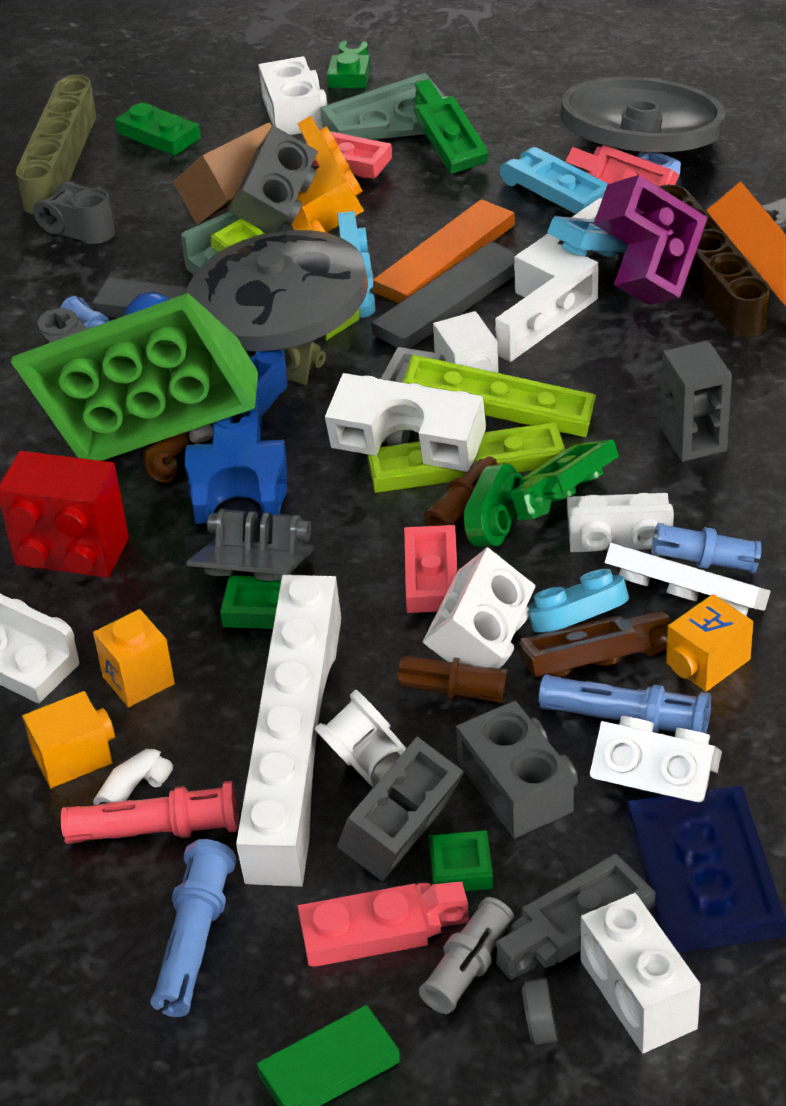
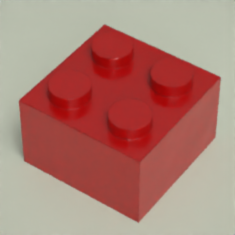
M26 451L18 452L0 483V506L15 565L109 578L129 539L115 463Z

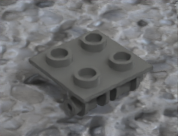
M220 509L218 513H210L207 523L208 532L215 533L216 538L187 560V566L202 567L205 574L212 576H228L234 574L235 571L254 572V578L259 580H281L282 575H288L314 551V545L302 544V541L308 542L310 539V521H302L300 515L275 514L272 517L271 513L265 512L261 519L260 540H258L257 512L250 511L246 518V511Z

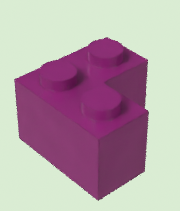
M640 175L607 184L594 225L628 245L614 285L647 305L680 298L708 217Z

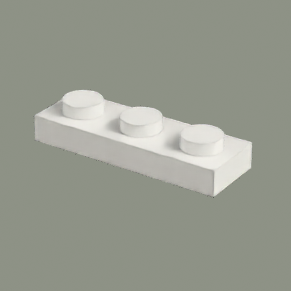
M610 543L605 560L606 564L621 568L619 575L623 576L624 580L644 586L649 585L651 577L669 582L667 593L697 601L699 592L708 595L714 594L745 616H747L749 607L765 611L771 590Z

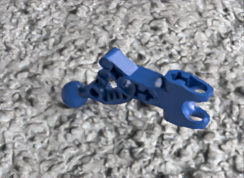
M154 291L139 294L128 304L124 316L170 300V298ZM283 349L256 351L254 356L249 357L258 371L255 409L214 422L212 444L186 446L185 470L188 477L189 496L193 504L195 524L208 523L210 513H214L219 504L236 497L251 498L260 504L263 514L265 512L271 513L272 517L275 514H280L282 503L287 494L285 440L262 441V416L288 386Z

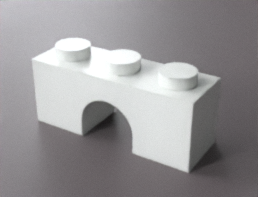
M346 373L342 374L325 415L331 448L377 456L382 442L390 434L401 430H412L419 433L423 464L465 472L473 466L486 430L483 396L472 395L463 391L454 392L424 387L415 383L406 384L377 379L372 376H358Z

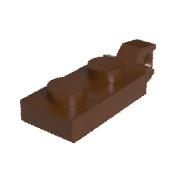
M663 611L625 620L620 615L520 639L521 642H518L520 657L535 677H543L545 674L562 677L569 674L572 670L571 668L591 663L599 666L611 665L621 661L623 655L639 651L652 656L667 649V632L671 621L669 616Z

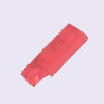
M606 145L602 147L597 146L594 154L572 147L565 161L608 184L640 175L659 187L668 184L675 185L679 174L672 169Z
M462 882L433 884L432 886L430 883H418L417 885L414 883L297 905L308 966L312 967L427 946L428 938L441 933V928L469 922L468 902Z

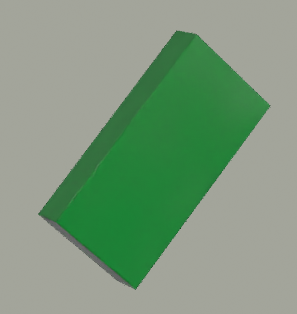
M365 1005L256 1063L259 1078L278 1106H321L400 1063L398 1047L369 1007Z

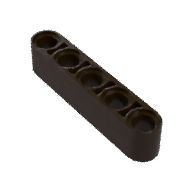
M668 184L659 186L664 191L708 217L686 280L731 334L744 338L761 335L767 327L770 290L767 282L688 190L678 185Z

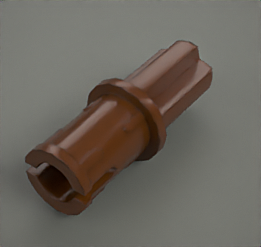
M491 456L479 459L461 478L452 479L447 485V492L424 513L426 525L456 526L464 517L466 504L482 471L487 466L498 465L496 459Z
M405 656L399 663L397 681L398 685L404 688L447 694V699L454 701L455 696L503 704L508 669L460 663V658L456 657L453 658L451 663Z

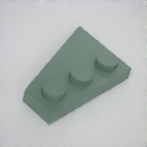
M426 73L419 74L321 107V121L328 127L330 132L370 140L423 135L425 132L418 123L413 111L414 105H416L413 100L416 91L414 85L416 82L430 78ZM431 80L439 95L441 97L445 96Z

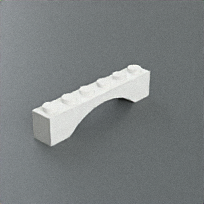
M282 575L236 842L245 884L303 887L310 839L312 779L317 732L314 728L318 725L327 676L331 665L336 659L341 625L336 576Z

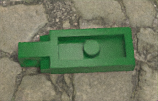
M430 79L416 82L414 85L416 87L415 97H413L416 105H414L413 111L418 123L450 174L487 163L488 149L454 96L441 97Z
M614 440L574 444L519 480L521 485L509 492L518 514V521L535 519L549 513L551 502L572 496L576 493V485L600 477L603 474L602 468L619 457Z

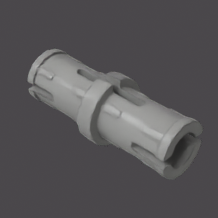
M486 897L480 902L478 909L462 932L452 934L443 946L445 956L428 980L419 988L422 1000L433 1010L443 1014H449L457 1006V1001L475 976H483L491 965L492 959L490 954L495 948L496 941L501 939L507 929L515 922V916L506 904L498 899Z

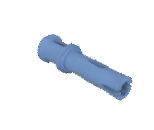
M545 674L541 681L539 703L540 709L558 710L619 721L621 716L650 721L654 723V733H658L659 730L676 732V728H683L706 734L711 712V693L700 692L698 697L665 692L664 686L661 685L648 686L646 690H633L614 687L608 684L564 679Z
M198 839L186 847L183 860L187 867L182 884L175 887L173 891L172 902L177 914L170 939L168 940L157 985L150 1002L151 1006L156 1010L163 1007L162 1014L170 1017H182L189 1013L193 990L205 951L211 922L216 920L225 908L226 898L223 894V888L227 875L235 869L237 857L232 849L218 841Z

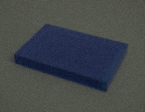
M742 786L706 790L705 799L700 803L672 796L628 801V816L647 884L656 892L655 906L653 908L657 923L677 952L786 937V918Z

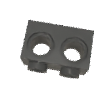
M273 125L257 147L228 211L267 233L278 231L283 223L290 226L302 206V202L297 200L299 192L305 193L316 175L317 170L311 166L318 151Z
M516 700L456 726L458 764L514 839L574 812V786L578 784V777L572 762L565 754L558 755L548 742L546 732L540 721L535 717L530 719Z
M416 737L348 817L337 847L384 882L450 801L464 771L419 737Z

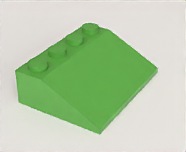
M189 293L12 356L11 360L14 368L78 458L102 461L255 409L258 382L256 367L239 339Z

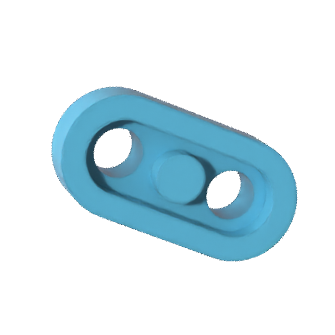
M599 569L584 574L580 578L581 583L570 588L553 587L536 593L534 595L535 601L527 606L529 607L527 612L532 631L550 632L563 629L623 605L629 600L624 577L612 575L610 569Z

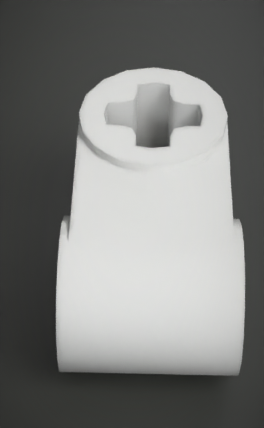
M355 689L350 694L351 702L327 725L320 723L314 730L348 766L352 765L374 788L406 750V747L389 729L391 726L384 717Z

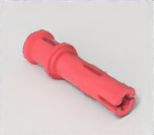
M233 780L224 781L222 788L188 791L185 786L175 787V790H171L169 797L118 801L82 807H63L61 810V829L66 844L159 832H173L174 836H179L183 839L190 838L193 831L226 828L229 833H235L239 830V808Z

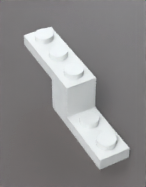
M597 199L572 218L595 219L602 199ZM546 234L514 256L515 293L525 298L495 318L499 357L512 362L598 299V262L588 258L595 253L594 251L589 250L586 256L574 254L562 248V240Z

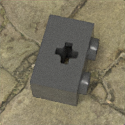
M709 340L664 350L662 355L660 428L682 462L727 451L732 374Z

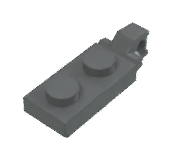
M614 854L522 907V917L512 924L511 927L513 929L511 933L496 941V965L510 980H513L535 969L539 962L545 968L555 965L556 962L560 963L581 950V915L633 893L638 895L649 910L655 906L656 892L618 854Z

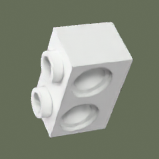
M305 57L258 64L262 99L272 126L274 125L289 135L300 134L302 132L297 123L312 116L318 128L322 129L321 107L327 105L324 89L319 87L316 70L310 71Z
M485 548L457 571L423 643L447 662L452 663L453 658L456 657L460 658V663L499 669L509 659L514 650V645L510 642L514 633L521 628L529 617L527 612L529 607H527V604L536 585L491 549Z
M636 893L581 915V962L642 1054L698 1029L701 984Z

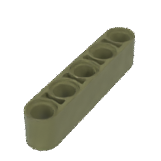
M69 75L56 83L17 166L16 177L23 209L29 214H34L33 208L38 201L49 199L55 194V189L60 183L70 180L96 120L91 81L84 75Z

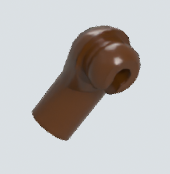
M185 433L158 441L144 451L143 459L146 474L152 481L165 484L176 477L178 461L174 458L189 445V439Z

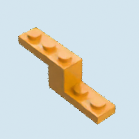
M309 116L297 123L308 146L318 151L315 159L319 168L316 169V175L305 193L300 191L297 196V200L302 202V206L291 225L294 230H313L328 233L339 226L338 213L355 211V216L364 211L357 198V195L362 193L363 190L328 127L325 126L319 129L312 116Z

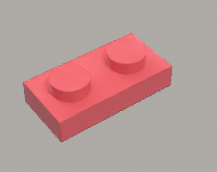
M331 132L352 173L357 177L375 179L392 159V146L390 143ZM314 159L312 166L319 167L316 159Z
M455 525L404 527L407 613L437 612L457 573Z

